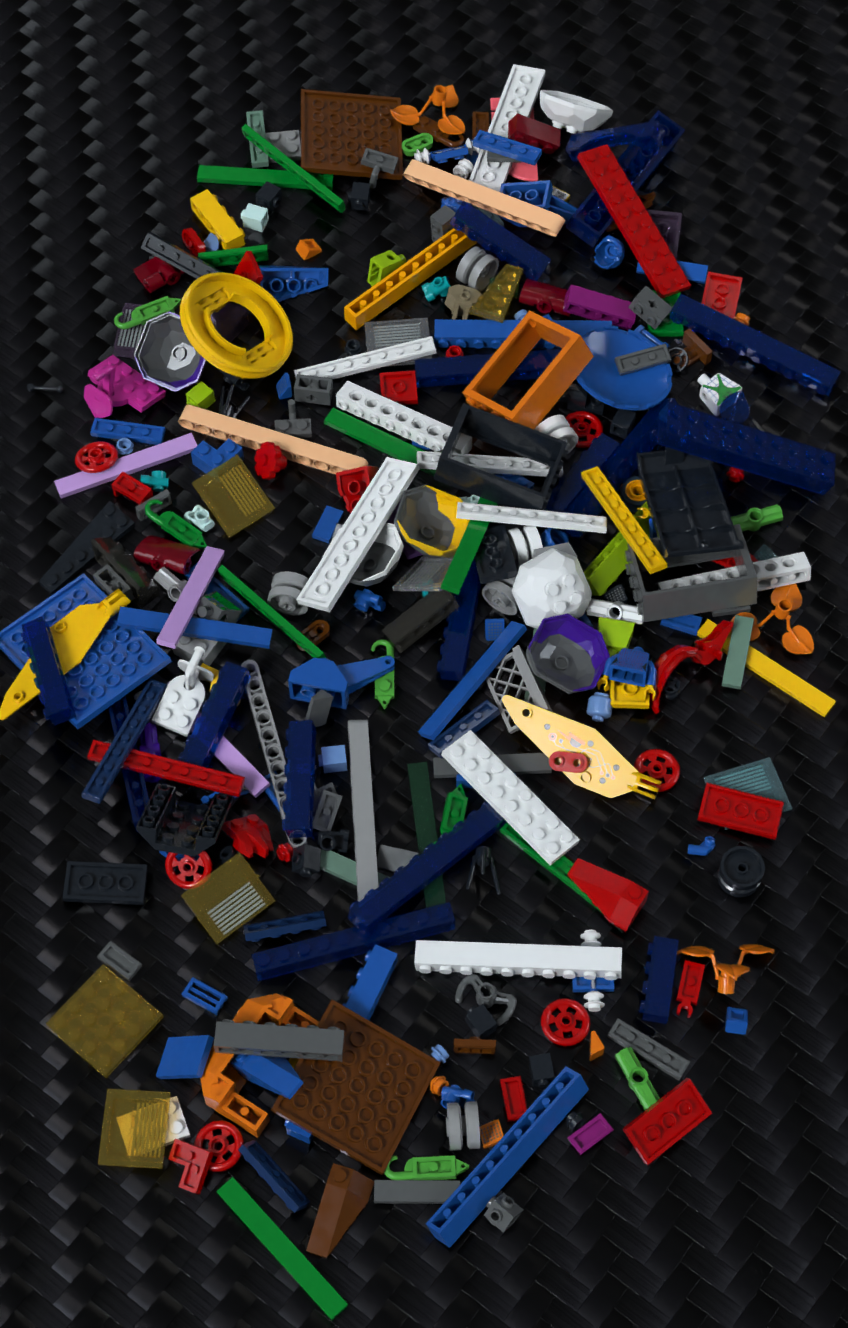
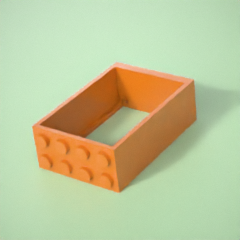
M529 310L462 393L466 397L465 401L470 406L534 430L594 356L581 335ZM541 338L562 348L512 411L491 400Z

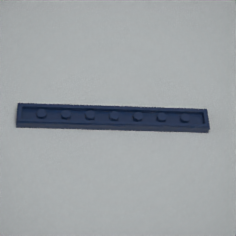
M153 679L148 680L83 790L82 798L101 804L161 701L167 684Z

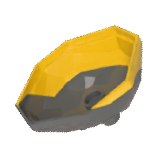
M422 485L403 492L394 523L402 540L419 553L429 556L450 557L455 555L470 520L456 518L457 503L463 502L461 498L429 485Z

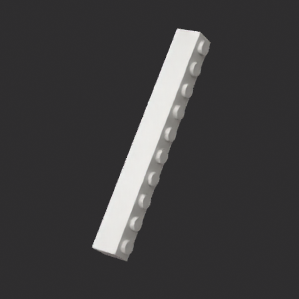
M416 940L414 964L416 971L421 973L439 971L442 974L460 972L463 975L481 973L482 975L490 976L494 973L503 976L521 974L524 977L542 975L545 978L563 976L567 979L584 977L585 979L593 980L596 977H600L606 980H616L621 978L622 948Z

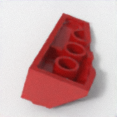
M363 466L336 473L338 492L343 497L346 503L345 507L350 514L378 472V467Z
M577 858L567 873L576 886L591 899L592 904L599 908L604 917L625 932H627L647 901L649 891L582 859Z

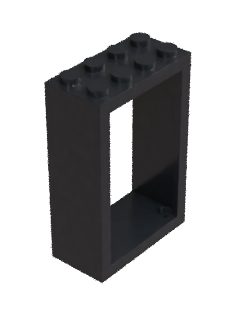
M463 403L440 455L434 480L505 507L545 511L553 491L552 488L556 484L568 450H565L567 442ZM461 433L550 466L541 492L451 459Z

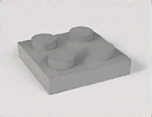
M299 130L265 133L266 140L292 161L301 160ZM268 156L269 163H277Z

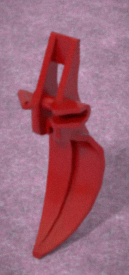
M721 621L707 637L696 640L695 647L676 645L660 655L654 663L657 669L656 686H653L656 693L654 701H652L653 694L649 693L650 704L655 714L659 713V700L666 680L681 661L690 657L695 663L708 665L715 658L719 661L722 660L723 651H721V648L734 624L733 622Z

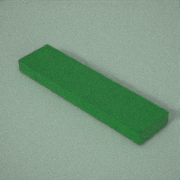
M267 245L198 253L199 259L213 267L239 264L246 251H252L256 262L269 260Z

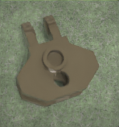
M460 284L454 285L448 289L445 305L452 311L453 320H456L458 315L463 316L462 320H467L469 315L479 313L483 295L475 288Z

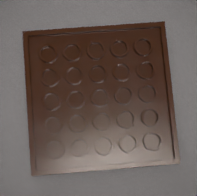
M301 89V168L308 173L371 178L373 168L361 165L365 149L369 148L398 157L394 174L380 170L378 178L402 180L401 123L390 112L391 109L401 105V98Z
M332 999L317 1026L320 1029L338 1027L340 1030H344L343 1060L298 1059L293 1069L303 1081V1085L291 1099L278 1095L271 1111L382 1175L441 1062Z

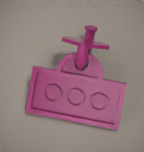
M111 355L88 371L90 380L94 384H98L97 388L92 384H88L84 388V399L95 418L108 417L112 415L113 406L117 407L126 404L131 405L142 413L166 395L164 389L151 381L143 379L139 372L114 355Z

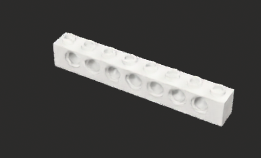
M347 381L336 394V406L340 409L379 425L388 431L399 434L404 438L413 440L419 445H423L435 452L443 451L453 428L350 381ZM461 433L453 453L468 454L472 449V437Z
M804 552L753 562L757 574V592L809 581L811 578V566ZM734 566L659 582L658 590L740 576L737 567Z

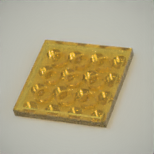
M103 964L46 1023V1027L107 1078L162 1020L163 1014Z

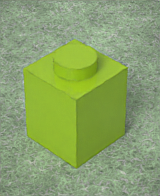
M202 381L186 393L187 405L207 409L215 402L214 391Z

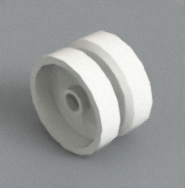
M563 415L551 416L534 429L567 442L565 450H568L567 454L578 443V435L570 427V424Z
M526 525L523 527L522 532L518 528L507 531L516 568L519 570L520 565L533 559L534 549L543 548L541 538L536 526Z

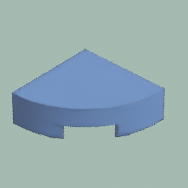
M210 233L204 240L206 250L209 252L218 251V239L213 233Z

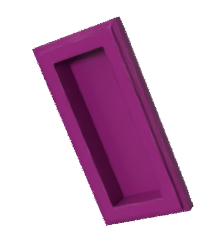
M600 1113L567 1139L581 1155L614 1129Z

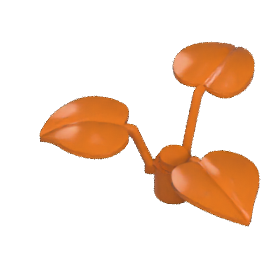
M442 85L435 86L433 93L429 96L428 101L419 113L411 105H400L390 110L392 116L398 122L405 125H415L419 123V116L423 114L432 101L436 106L442 105L443 118L438 121V128L442 132L451 135L465 133L463 121L455 115L447 117L445 113V107H455L459 102L453 85L446 87Z
M796 583L777 587L773 590L771 603L776 606L775 610H772L759 624H757V618L751 613L742 612L737 614L754 618L750 641L760 636L758 627L763 626L775 615L778 619H786L788 632L784 633L782 637V644L785 649L794 654L813 653L814 642L809 631L800 625L794 626L792 629L790 628L791 616L789 614L791 611L799 609L802 604V595Z
M759 944L740 945L739 949L742 952L738 963L731 965L725 963L717 964L713 954L715 950L703 946L683 948L677 951V955L683 953L696 957L707 956L711 958L715 979L718 980V992L734 994L737 978L750 971V967L741 965L744 956L748 953L763 954L770 952L773 954L774 949Z

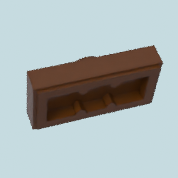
M489 112L472 113V140H474L479 130L488 132Z
M480 1037L454 1039V1052L495 1054L496 1040H485Z

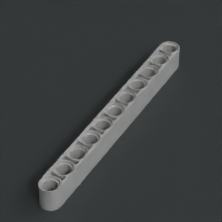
M246 660L241 665L243 682L287 839L294 849L307 844L306 832L258 664L253 660ZM253 687H259V688L256 689V690H252V689H251V688H253ZM258 703L263 704L262 706H256ZM262 720H268L266 723H261ZM266 737H273L271 740L265 739ZM273 753L278 754L276 757H270ZM278 770L283 771L281 774L274 773V771ZM282 786L288 788L286 791H279ZM288 803L293 807L286 809L283 806ZM292 822L298 823L296 826H289ZM295 840H302V841H303V842L300 843V844H295V843H294Z
M348 720L359 917L380 916L368 720Z

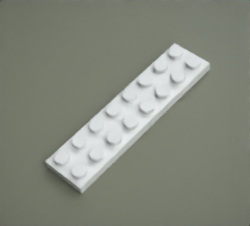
M471 730L442 751L441 755L550 866L579 843L580 839Z

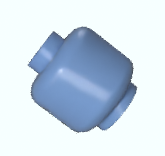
M596 692L589 697L586 712L592 717L593 721L603 722L604 719L611 717L613 708L610 705V695Z

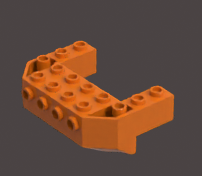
M277 993L247 999L233 1019L234 1023L253 1021L256 1024L264 1025V1023L271 1022L277 1024V1026L295 1024L298 1027L305 1028L309 1025L317 1026L319 1021L295 1007L292 999ZM213 1045L203 1076L200 1078L205 1103L258 1138L270 1122L269 1114L239 1095L248 1080H245L230 1064L236 1054L215 1053Z

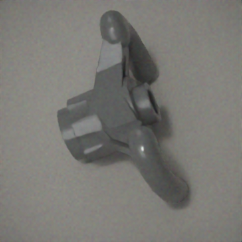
M476 974L467 975L458 985L455 1002L458 1004L463 1001V994L467 985L472 984L476 991V1001L479 1006L483 1004L486 1008H490L494 1004L508 1005L506 1011L495 1019L497 1026L505 1023L512 1016L516 1008L517 999L512 994L500 993L489 982L482 983Z

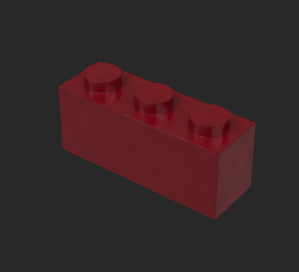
M518 113L508 122V139L540 148L546 154H552L560 147L561 129Z

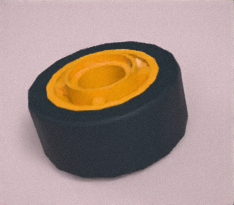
M639 476L625 480L620 489V498L628 509L635 513L638 511L637 508L646 502Z

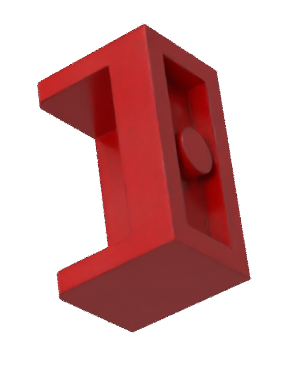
M123 471L111 484L116 497L123 494L139 505L154 497L150 487Z

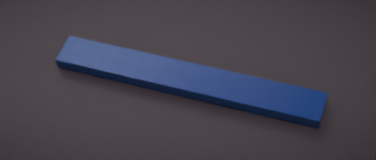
M120 606L117 626L160 633L170 614ZM192 617L182 636L269 649L272 629Z
M513 621L509 623L421 727L418 733L422 737L435 740L526 632V626Z

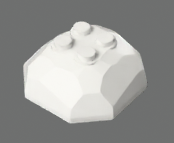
M540 91L541 109L548 118L553 120V127L559 129L566 128L567 132L573 134H585L587 131L595 130L604 124L613 113V110L608 106L580 96L560 91Z
M554 548L520 565L512 588V594L525 624L538 629L544 618L569 614L576 619L583 616L592 596V591L577 557Z

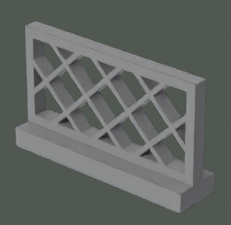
M519 645L512 648L513 652L505 655L495 667V669H499L496 679L489 676L485 679L510 734L520 730L517 725L511 726V716L503 708L502 698L508 694L510 687L518 688L515 698L519 699L522 690L528 691L530 695L525 702L552 712L538 679L528 663L525 651ZM513 658L515 661L513 669L504 668L506 662ZM503 671L511 673L508 682L500 680ZM515 674L522 676L520 686L512 684ZM498 683L506 685L503 695L495 691ZM528 709L524 711L525 716H527Z

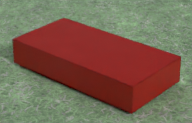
M521 1076L500 1079L508 1122L518 1120L527 1110Z

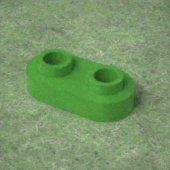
M421 133L402 142V153L406 156H414L417 149L420 152H423L424 148L427 150L433 147V136L429 133Z

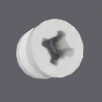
M462 158L458 165L453 168V173L456 176L467 179L469 174L472 173L474 166L469 160Z

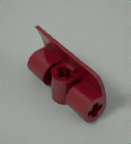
M154 257L134 269L135 275L150 293L166 284H176L180 276L185 274L182 270L158 257Z
M526 279L520 294V303L530 306L537 304V309L545 314L551 312L552 309H554L555 313L568 317L571 314L563 311L567 289Z
M149 535L136 547L134 560L151 565L156 571L165 567L166 569L169 568L172 572L187 575L191 568V557L200 549Z

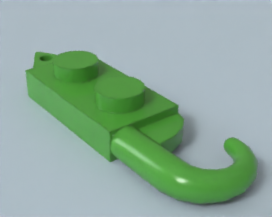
M165 296L136 307L131 314L132 320L125 323L119 321V318L123 315L120 312L115 316L114 323L120 329H130L140 324L144 325L146 321L168 311L175 313L174 310L180 305L181 299Z
M383 639L374 642L371 648L372 652L375 651L377 646L384 645L387 650V656L394 658V647L391 642ZM394 670L375 680V699H378L384 709L394 699Z
M455 1155L412 1157V1159L407 1161L404 1171L393 1172L389 1166L398 1157L392 1156L384 1173L391 1180L456 1179V1176L469 1169V1165L456 1159Z

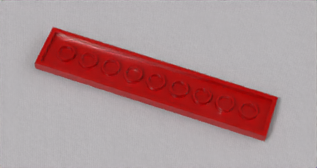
M608 144L579 153L577 156L579 162L658 296L665 298L689 289L691 286L690 282Z

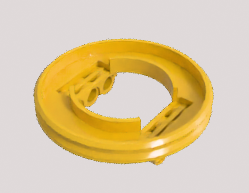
M215 272L197 278L183 295L180 303V320L184 333L195 350L216 368L242 379L263 378L279 370L290 356L293 347V332L289 319L277 300L257 283L236 274ZM228 302H235L247 308L256 316L263 328L264 341L247 352L246 348L238 347L224 339L211 321L210 315L221 310Z

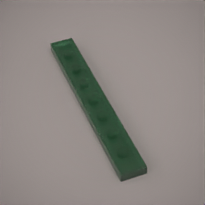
M427 762L407 764L426 912L446 910L440 856L434 850L437 833Z

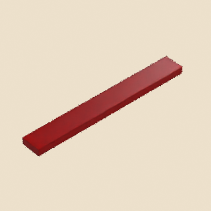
M93 740L87 755L88 760L101 762L111 744ZM132 749L122 766L124 769L240 797L245 782V777L134 749Z

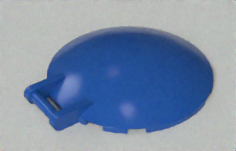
M640 324L634 331L629 329L628 332L618 329V326L604 325L603 328L596 329L592 327L579 334L594 357L577 376L576 380L591 396L607 405L624 410L649 409L660 404L667 397L672 387L671 377L673 374L670 364L665 363L629 374L619 375L614 360L615 357L666 344L667 348L669 347L668 343H663L645 330L643 325Z

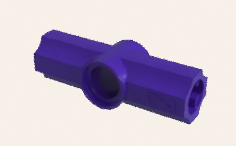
M147 723L140 735V751L161 756L156 724ZM144 774L145 781L150 783L158 782L162 779Z

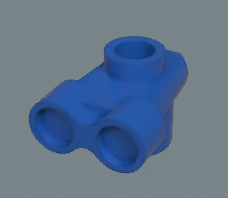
M368 589L363 591L357 590L354 594L356 600L354 606L357 609L367 612L369 607H372L375 610L384 611L386 603L382 601V596L374 594Z
M457 1085L444 1086L442 1088L441 1105L445 1109H447V1103L458 1102L460 1107L464 1109L466 1101H475L474 1091L462 1090Z

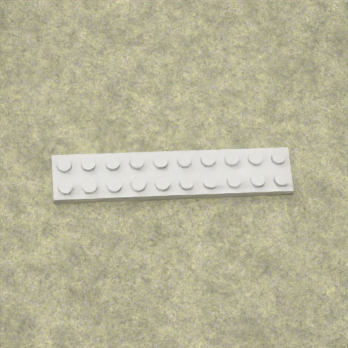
M513 64L489 126V133L508 138V122L517 113L530 117L545 77L544 69ZM481 149L469 181L500 192L501 184L506 182L513 162H487V150Z
M386 457L297 597L298 604L326 612L332 610L401 500L403 492L407 490L420 469L418 464Z

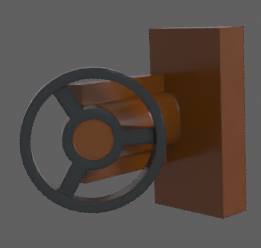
M690 328L684 331L682 341L687 347L684 349L675 347L669 350V354L674 350H681L671 357L672 363L678 369L672 370L675 373L683 371L699 359L705 365L711 362L713 352Z

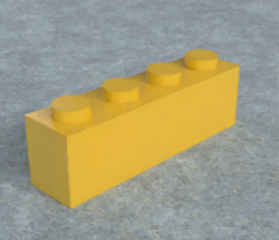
M207 189L190 198L191 209L209 232L217 237L220 246L224 250L240 248L245 245L243 229L238 228L234 218L230 217L227 214L226 208L218 203L215 194H211Z

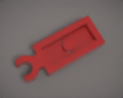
M685 960L676 1001L682 1002L677 1007V1015H680L681 1009H686L688 1011L687 1018L691 1017L693 1012L691 1004L697 1005L705 968L704 964Z

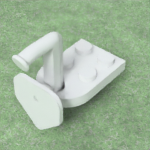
M196 646L194 648L190 662L181 659L178 661V667L185 672V675L177 676L170 681L152 718V723L188 737L205 699L204 686L200 680L213 681L214 674L211 671L198 666L202 655L205 654V650L202 647Z

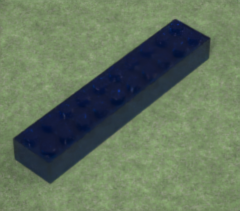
M659 110L617 160L636 193H638L678 143L685 129ZM595 188L575 211L566 225L568 230L593 248L614 223L611 214Z
M668 402L659 413L657 444L822 495L834 486L835 453Z

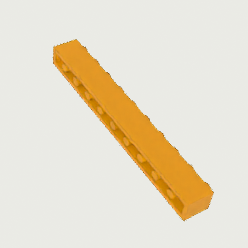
M475 213L347 304L344 307L345 321L355 330H358L486 237V223Z

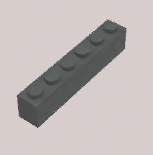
M228 1019L222 1020V1022L216 1021L215 1053L328 1061L343 1060L344 1030H340L338 1027L320 1029L315 1025H309L305 1028L298 1027L295 1024L277 1026V1024L271 1022L261 1025L253 1021H244L243 1023H234L233 1020Z

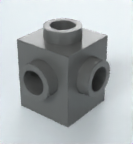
M502 1193L499 1197L493 1196L486 1205L488 1210L484 1216L492 1225L504 1233L515 1223L523 1209L510 1196Z

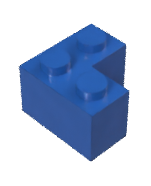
M229 438L217 450L205 441H202L191 451L193 465L218 483H221L219 477L224 480L222 475L227 477L226 473L229 475V471L232 472V469H235L244 461L243 448Z

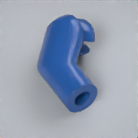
M707 836L700 845L688 844L687 854L706 856L715 848V838Z

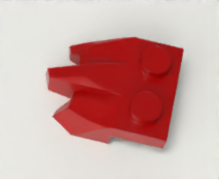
M256 814L224 822L222 830L234 839L233 847L246 857L251 858L253 853H256L266 858L269 850L274 851L268 825Z

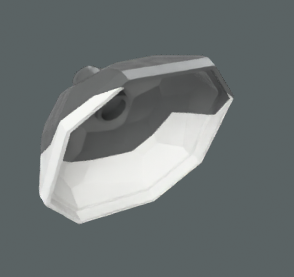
M386 523L349 583L367 587L381 583L395 570L404 547L395 524ZM339 528V530L337 531V533H336V535L334 536L333 540L331 541L330 545H331L332 542L334 541L335 537L337 536V534L339 533V531L341 530V528Z

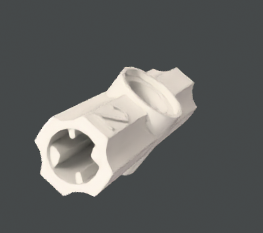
M592 598L587 606V615L636 624L644 623L642 615L637 613V606L624 604L620 601L610 602ZM613 607L619 609L620 615L613 613Z

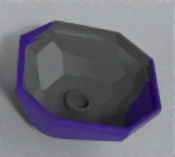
M168 311L146 321L134 352V357L143 379L174 392L198 383L207 360L189 342L181 325L180 315Z
M569 614L544 618L526 650L527 660L533 673L568 694L594 689L605 668L606 660L610 657L601 632Z

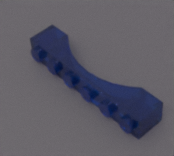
M659 121L573 134L565 150L572 161H579L577 158L579 153L606 144L609 147L630 144L639 146L644 150L660 148L665 131Z

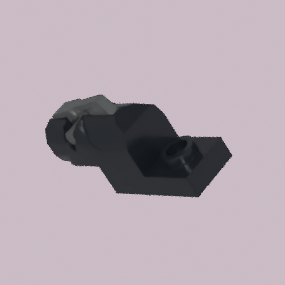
M572 383L558 400L566 402L567 409L603 415L605 403L588 394L581 385Z

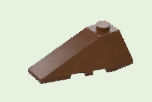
M333 1163L306 1252L328 1258L347 1229L354 1223L356 1217L368 1204L374 1187L373 1180L354 1169Z

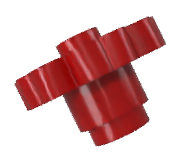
M274 442L262 443L261 448L257 449L254 460L258 476L270 480L275 478L276 473L286 468L287 458L282 454L280 447L275 445Z

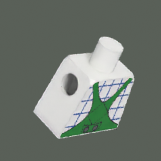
M717 373L711 379L706 374H702L698 378L697 382L702 385L699 396L715 416H718L741 397L742 387L721 373Z

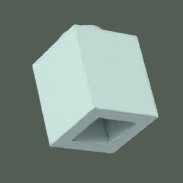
M248 203L246 209H243L241 213L243 227L263 232L269 220L268 209Z

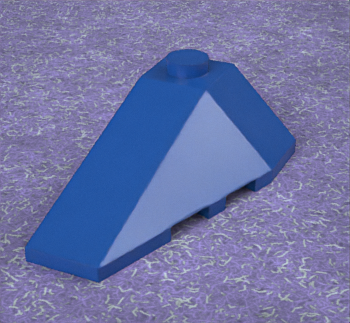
M258 265L263 275L259 285L268 291L277 302L328 286L329 268Z
M236 1054L230 1062L245 1080L288 1099H291L303 1085V1081L284 1057Z

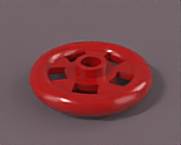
M576 411L565 417L578 437L587 438V441H579L578 439L576 448L592 447L602 438L603 425L596 415L586 411ZM576 419L578 422L572 425L570 422ZM585 419H588V420L591 421V423L588 424V423L585 422L584 420H585ZM591 429L596 430L595 435L590 434Z
M92 442L83 446L77 452L75 464L81 471L86 473L103 472L115 464L118 459V451L114 445L108 442ZM106 454H111V456L108 457V458H106L105 455H106Z
M650 749L641 753L633 766L639 773L644 774L647 772L650 777L657 780L664 778L665 783L661 785L642 779L643 782L659 788L658 792L672 788L680 777V766L677 759L671 753L661 749ZM657 757L664 758L665 763L656 761ZM646 759H648L649 761H651V763H649L648 767H646L645 765H643V762H644ZM658 767L660 771H655L654 768ZM667 768H672V775L666 774Z
M205 850L198 854L200 856L198 860L184 855L185 857L179 861L176 858V853L169 852L165 860L166 873L177 886L184 889H196L203 886L209 880L212 872V862ZM185 864H189L191 869H187ZM178 866L181 873L176 874L173 867ZM199 866L204 867L203 874L197 873ZM193 875L194 881H186V876Z
M568 998L557 999L544 1009L541 1016V1027L545 1036L554 1044L573 1046L580 1043L587 1036L590 1030V1016L581 1003ZM568 1007L576 1010L575 1015L567 1012ZM558 1008L561 1013L554 1017L552 1012ZM568 1019L570 1022L568 1024H564L562 1020ZM576 1020L582 1021L581 1029L575 1028ZM555 1023L558 1029L555 1032L550 1028V1025ZM563 1032H572L573 1037L564 1038Z
M220 1120L210 1122L196 1136L194 1145L202 1148L204 1139L210 1140L206 1150L214 1152L213 1156L217 1157L214 1163H210L209 1171L221 1172L228 1170L238 1162L242 1155L239 1152V1148L244 1144L242 1134L230 1122ZM222 1129V1135L214 1136L213 1130ZM230 1135H232L235 1140V1143L229 1145V1141L227 1139V1137ZM219 1143H222V1148L220 1150H217L216 1146ZM229 1150L232 1155L228 1160H225L223 1156Z

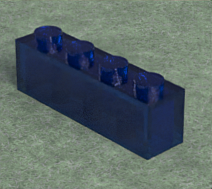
M654 936L653 943L649 942L647 955H651L650 962L646 961L644 973L648 974V980L643 981L642 993L646 995L645 1001L641 1000L639 1012L643 1013L642 1020L667 1024L679 940Z

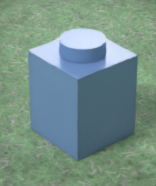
M345 745L321 747L322 755H318L319 767L323 766L324 773L347 771Z

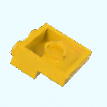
M609 680L610 705L612 708L649 709V693L646 695V700L644 699V690L648 685L641 687Z

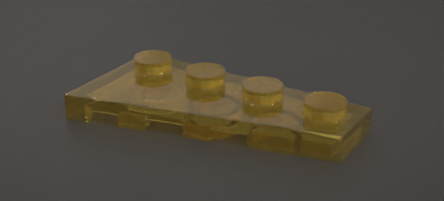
M506 264L495 277L494 282L487 287L485 293L480 295L476 304L471 306L469 314L503 323L523 274V268Z

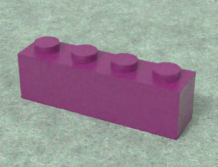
M570 285L565 294L564 312L594 321H612V326H618V328L625 330L631 329L636 318V314L628 308L632 303L630 301L575 285Z

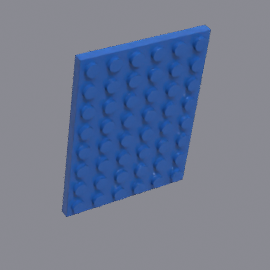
M83 573L1 630L0 649L22 670L51 626L79 605L100 603L107 595ZM119 612L108 620L81 663L42 691L77 729L84 726L172 662L170 657L143 630L117 626Z

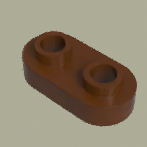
M316 620L301 631V633L317 646L329 636L330 628L326 621ZM297 644V647L300 650L305 651Z

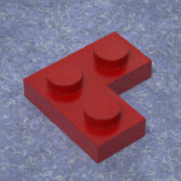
M180 1139L174 1140L168 1159L185 1166L179 1184L180 1188L195 1194L201 1193L214 1152Z

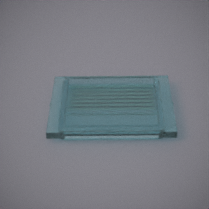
M770 757L704 777L705 783L784 802L782 813L792 810V806Z

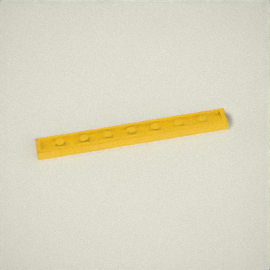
M596 466L581 472V477L647 571L653 574L666 569L667 562L600 468Z
M707 619L698 630L697 636L702 639L707 637L717 624ZM731 633L728 634L721 648V651L727 655ZM749 645L745 667L824 718L836 703L834 699Z

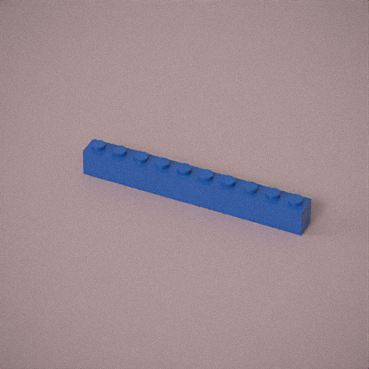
M435 319L434 344L435 347L440 348L456 345L460 348L498 349L521 320ZM550 320L577 334H581L592 327L597 329L603 328L604 325L612 326V321ZM541 338L533 349L560 347Z
M376 944L373 950L368 951L365 958L367 962L364 968L361 967L357 973L356 979L358 981L355 986H351L348 992L349 999L347 1003L342 1004L367 1020H370L398 962L397 953ZM288 1120L285 1121L284 1126H286L288 1135L308 1144L311 1143L314 1135Z
M566 1066L428 1220L426 1225L437 1240L450 1248L482 1212L490 1199L497 1195L587 1093L589 1088L581 1074Z

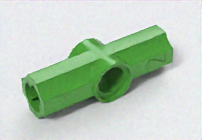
M776 504L762 509L751 508L747 513L733 516L731 519L733 525L740 524L742 532L746 530L757 531L761 526L782 521L783 514L781 507Z
M632 1048L620 1050L615 1055V1058L628 1080L629 1087L634 1090L644 1110H647L660 1098L648 1078L647 1071L641 1066ZM640 1076L643 1078V1081L636 1082L633 1077Z

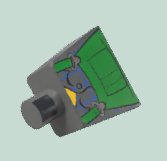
M215 591L202 597L196 608V613L204 619L236 624L242 610Z

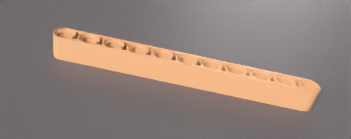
M414 159L411 160L403 173V176L411 182L465 203L468 202L473 206L554 237L558 235L565 223V219L556 213Z
M192 405L185 406L178 420V423L186 429L225 441L229 438L238 445L254 450L260 449L262 443L274 442L275 445L280 447L282 454L286 456L287 460L335 475L337 472L369 465L368 461L362 457Z

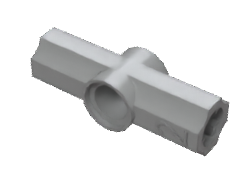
M165 567L160 568L154 576V580L168 591L169 598L177 602L188 581L178 579Z

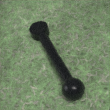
M27 385L28 391H33L34 389L55 390L60 393L64 391V387L61 385L58 387Z

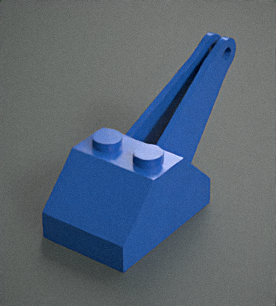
M551 180L501 184V193L556 213L565 219L564 224L589 228L592 225L593 217L590 214L552 195L553 185ZM499 216L501 219H504L518 227H527L520 223Z
M385 656L337 666L334 661H330L327 658H313L291 670L288 679L290 699L310 702L311 698L322 689L333 696L331 707L347 709L349 694L393 671L395 668L394 658Z

